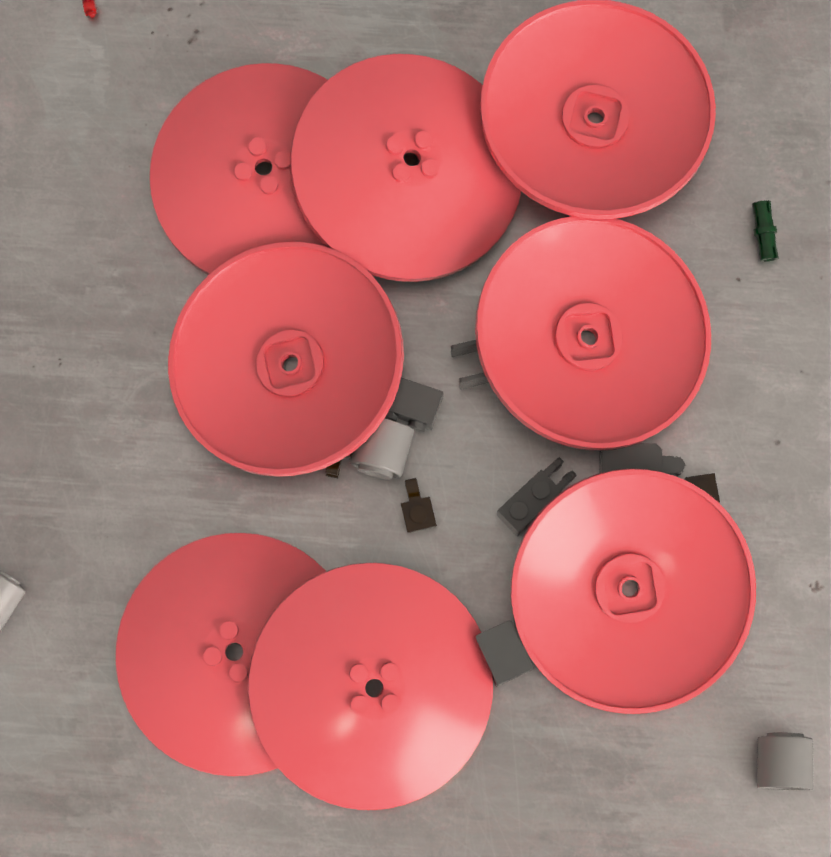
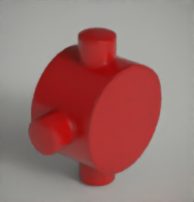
M82 0L85 15L94 18L98 14L95 0Z

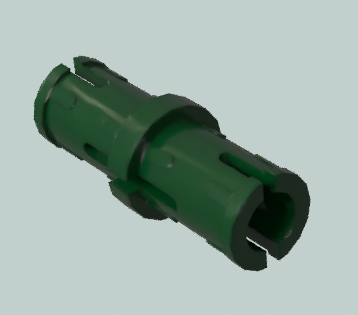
M771 201L752 203L755 219L753 233L757 237L760 262L779 259L775 237L777 226H774L772 219Z

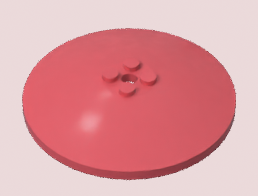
M578 0L562 3L533 15L516 27L504 39L491 59L484 77L480 114L484 137L491 155L504 175L520 191L539 204L556 212L579 218L603 220L633 216L650 210L673 197L688 183L700 167L708 151L714 132L716 104L713 86L705 64L691 43L676 28L655 14L630 4L611 0ZM590 113H598L602 116L603 121L592 123L587 116Z
M389 54L368 58L348 66L325 82L313 95L302 112L295 130L290 155V174L295 198L304 219L317 238L326 247L347 255L359 263L371 275L402 282H420L447 277L467 268L482 258L498 242L514 217L521 191L498 167L486 143L480 114L483 85L466 72L451 64L414 54ZM406 153H413L418 157L419 164L415 166L407 165L403 156Z
M260 63L244 65L221 72L205 80L183 97L171 111L157 136L150 163V190L154 209L167 237L180 254L197 269L209 275L229 259L250 249L272 243L306 242L325 246L310 229L297 204L291 181L290 155L295 130L302 112L317 90L328 81L326 78L309 70L285 64ZM262 162L270 163L272 165L271 172L267 175L258 174L256 172L258 164Z
M571 216L553 220L532 229L515 241L501 255L490 271L478 300L475 321L476 346L481 366L492 390L507 410L523 425L544 438L564 446L584 450H613L628 447L653 437L673 423L691 404L700 389L708 368L711 352L710 317L704 296L694 275L675 251L652 233L623 220L585 219ZM582 331L592 332L595 336V343L592 345L584 343L581 339Z
M280 242L259 246L229 259L216 268L199 284L184 305L175 324L169 348L168 375L171 393L178 413L188 430L199 443L222 461L238 469L264 476L283 477L311 473L326 468L353 453L368 440L386 417L394 402L402 376L404 361L402 331L396 311L381 285L364 267L347 255L325 246L306 242ZM290 357L297 358V367L292 371H286L284 369L285 361Z
M619 469L599 473L571 485L555 496L539 512L519 545L513 564L510 596L514 622L521 642L539 671L553 685L573 699L597 709L622 714H642L669 709L685 703L712 686L726 672L741 651L749 634L756 604V579L752 557L746 540L730 514L718 501L694 484L674 475L648 469ZM627 580H634L638 585L637 592L632 596H626L622 593V585Z
M225 533L196 540L172 552L155 565L137 586L127 603L121 618L116 642V671L121 694L130 715L143 734L170 758L198 771L224 776H249L278 769L265 751L251 716L248 697V675L251 657L262 628L278 605L293 590L311 578L326 572V570L303 551L286 542L250 533ZM233 643L240 644L243 648L242 657L236 661L229 660L226 655L228 646Z
M385 563L350 564L323 572L293 590L270 615L256 641L251 657L248 675L249 707L253 724L265 751L277 768L300 789L320 800L344 808L357 810L389 809L409 804L436 791L457 774L469 760L481 740L490 715L493 698V675L476 640V635L481 633L476 621L458 598L444 586L417 571ZM371 679H378L382 683L381 693L374 697L369 696L365 690L367 682Z

